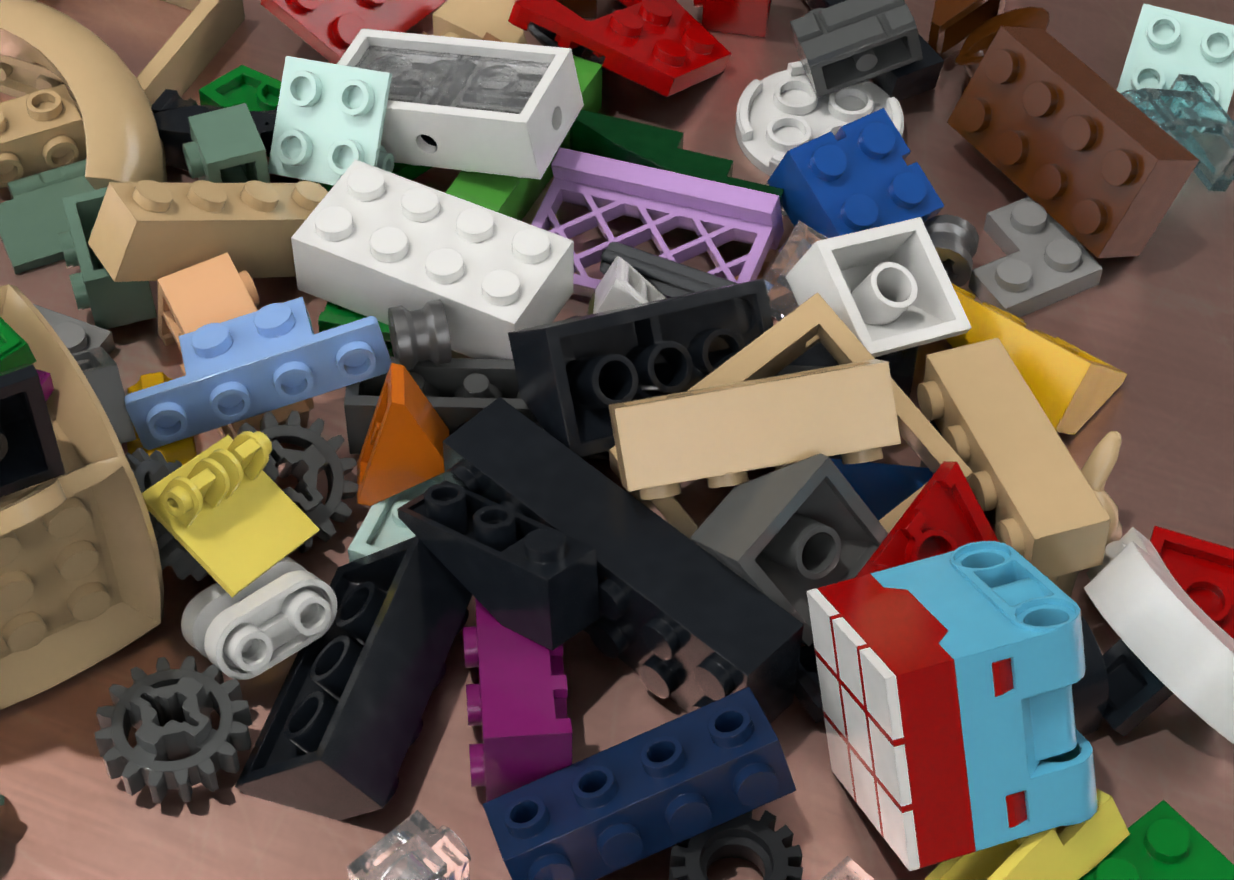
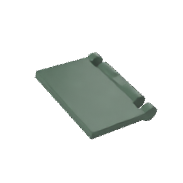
M86 159L7 183L12 199L0 203V239L15 274L65 259L58 233L69 231V226L61 198L95 190L85 178Z

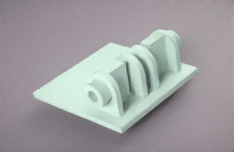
M1143 3L1117 91L1139 110L1222 130L1234 91V25Z
M286 56L268 164L269 173L335 185L355 159L392 173L394 156L392 153L386 152L385 148L381 145L392 73Z

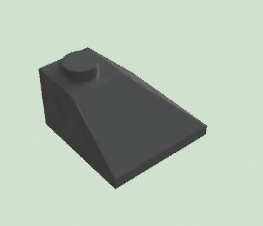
M819 453L735 486L690 539L804 624L802 643L810 646L814 641L807 591L855 578L888 533L828 456Z

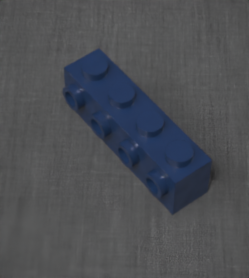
M747 687L482 805L512 880H597L796 791V787L780 741L750 687Z

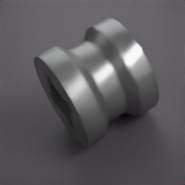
M938 215L928 219L924 225L951 283L959 287L965 285L971 277L972 258L977 252L979 242L976 228L967 220L954 215Z
M441 300L427 302L422 309L409 311L403 306L388 308L389 331L396 364L404 365L407 370H410L419 361L431 360L436 365L451 363L450 334Z

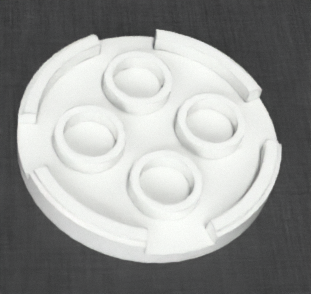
M801 61L788 63L787 70L777 72L762 80H753L745 88L737 105L735 131L738 144L747 159L759 170L771 176L787 151L831 131L835 136L842 126L882 108L885 109L903 137L904 115L898 99L895 97L890 98L884 90L869 81V79L817 98Z

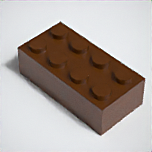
M1000 26L947 121L953 129L1033 201L1040 204L1053 219L1097 258L1139 256L1200 161L1041 28Z

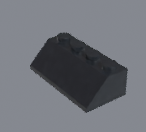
M417 536L337 568L329 585L337 598L335 620L322 637L298 651L235 785L241 792L249 796L338 821L383 809L393 797L399 784L397 774L409 746L413 744L422 730L423 719L421 717L432 691L438 686L445 675L447 668L445 660L455 636L462 630L468 620L469 610L467 607L472 598V594Z

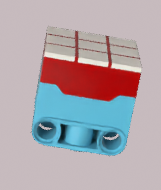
M996 541L968 543L951 552L807 591L831 770L909 871L1059 826L1080 824L1089 820L1097 812L1098 800L1093 747L1076 729L1072 684L1077 683L1083 678L1086 671L1081 609L1073 599L1013 547Z

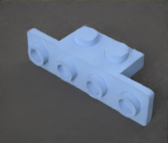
M299 297L284 303L266 305L256 312L228 321L206 324L196 331L178 336L186 376L127 394L124 401L126 410L143 447L151 450L386 374L392 361L376 317L369 316L314 334L303 297Z

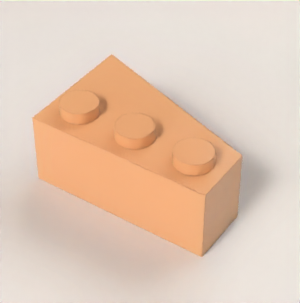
M227 252L157 279L158 334L165 346L176 342L181 351L178 336L196 331L206 324L221 323L258 311L256 306L260 304L251 276L246 270L238 273ZM181 364V372L183 376H186L184 364ZM313 398L269 412H272L278 425H284L292 410L299 411L300 426L307 428L309 411L314 409ZM265 413L216 428L221 438L229 435L234 440L239 428L246 422L260 432V421Z

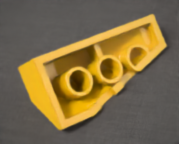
M952 283L972 328L966 334L947 338V342L953 348L999 338L1056 432L1075 435L1124 382L1127 373L1059 337L1054 338L1037 329H1034V331L1026 328L1027 323L1023 319L987 302L981 304L975 301V295Z

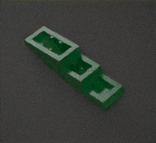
M586 110L580 111L570 128V150L779 195L782 213L784 189L733 178V160L684 150L683 132Z

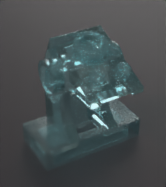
M1179 74L1169 90L1142 88L1137 91L1131 89L1120 93L1200 160L1193 172L1209 191L1225 192L1234 180V121L1195 75Z

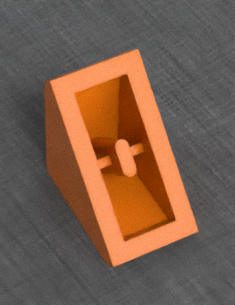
M390 364L357 462V484L359 485L357 504L374 505L444 473L442 441L449 436V429L404 365Z

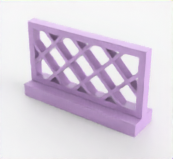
M559 147L551 163L554 179L531 223L533 226L568 239L598 226L606 242L579 254H576L574 251V273L576 272L577 274H574L573 293L590 298L601 280L589 277L584 268L600 262L603 250L611 242H619L634 247L652 239L661 254L659 255L660 257L678 263L708 252L716 268L707 273L736 283H743L757 279L769 249H777L784 233L779 195ZM562 201L585 206L590 212L560 225L555 216ZM625 215L641 219L644 225L614 237L606 222ZM675 228L695 231L699 238L669 250L661 235ZM732 240L752 244L749 254L725 263L716 248Z

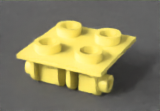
M244 431L237 435L234 440L229 435L225 436L142 492L147 510L232 598L320 531L312 520L263 471L269 461L272 444L270 439L259 431L254 433Z

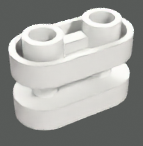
M287 556L233 598L218 583L198 593L190 600L183 612L181 630L187 643L201 655L208 658L224 674L233 679L247 680L262 674L322 637L335 620L337 598L333 589L327 583L308 572L304 567Z

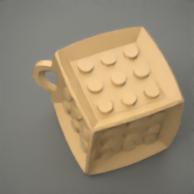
M10 284L0 286V317L27 342L36 359V362L33 363L35 369L48 372L51 375L54 391L46 401L66 474L0 497V710L46 691L97 664L159 625L164 617V585L157 540L143 495L118 437L94 390L66 345L32 302L17 286Z

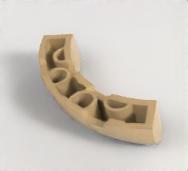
M0 0V55L44 66L57 75L71 89L82 115L86 135L87 158L85 178L93 188L97 190L108 187L109 182L153 180L159 183H167L165 149L151 110L152 105L137 78L120 56L92 31L67 14L35 0Z

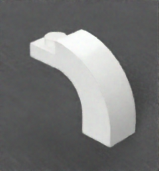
M1132 527L1119 541H1113L1106 546L1103 564L1092 567L1086 573L1090 582L1084 587V590L1103 618L1144 665L1193 712L1234 744V639L1189 597L1171 575L1152 542Z

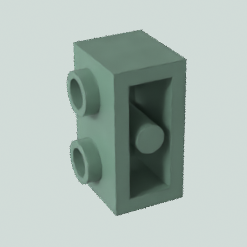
M246 103L188 117L192 142L183 144V152L192 179L198 178L199 180L213 183H246L251 180L270 183L266 149Z
M107 187L61 198L69 231L60 232L58 236L67 268L80 267V273L69 275L78 310L91 308L95 326L107 330L156 318L157 314L149 281L114 282L88 244Z

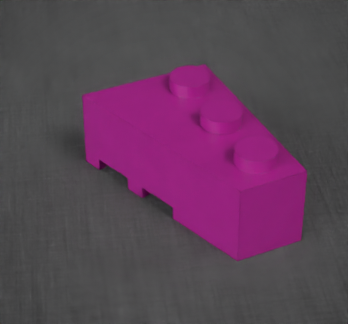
M475 599L477 626L463 627L465 668L479 667L480 684H466L468 726H482L483 743L469 744L471 787L486 786V802L572 765L571 718L567 716L566 698H568L567 677L564 675L563 644L554 650H550L502 626Z

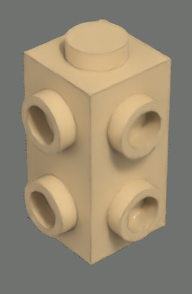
M65 84L38 90L31 94L0 103V189L8 187V182L87 158L83 121Z

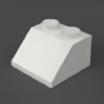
M921 217L816 241L786 275L798 306L818 292L873 357L966 334L972 328Z

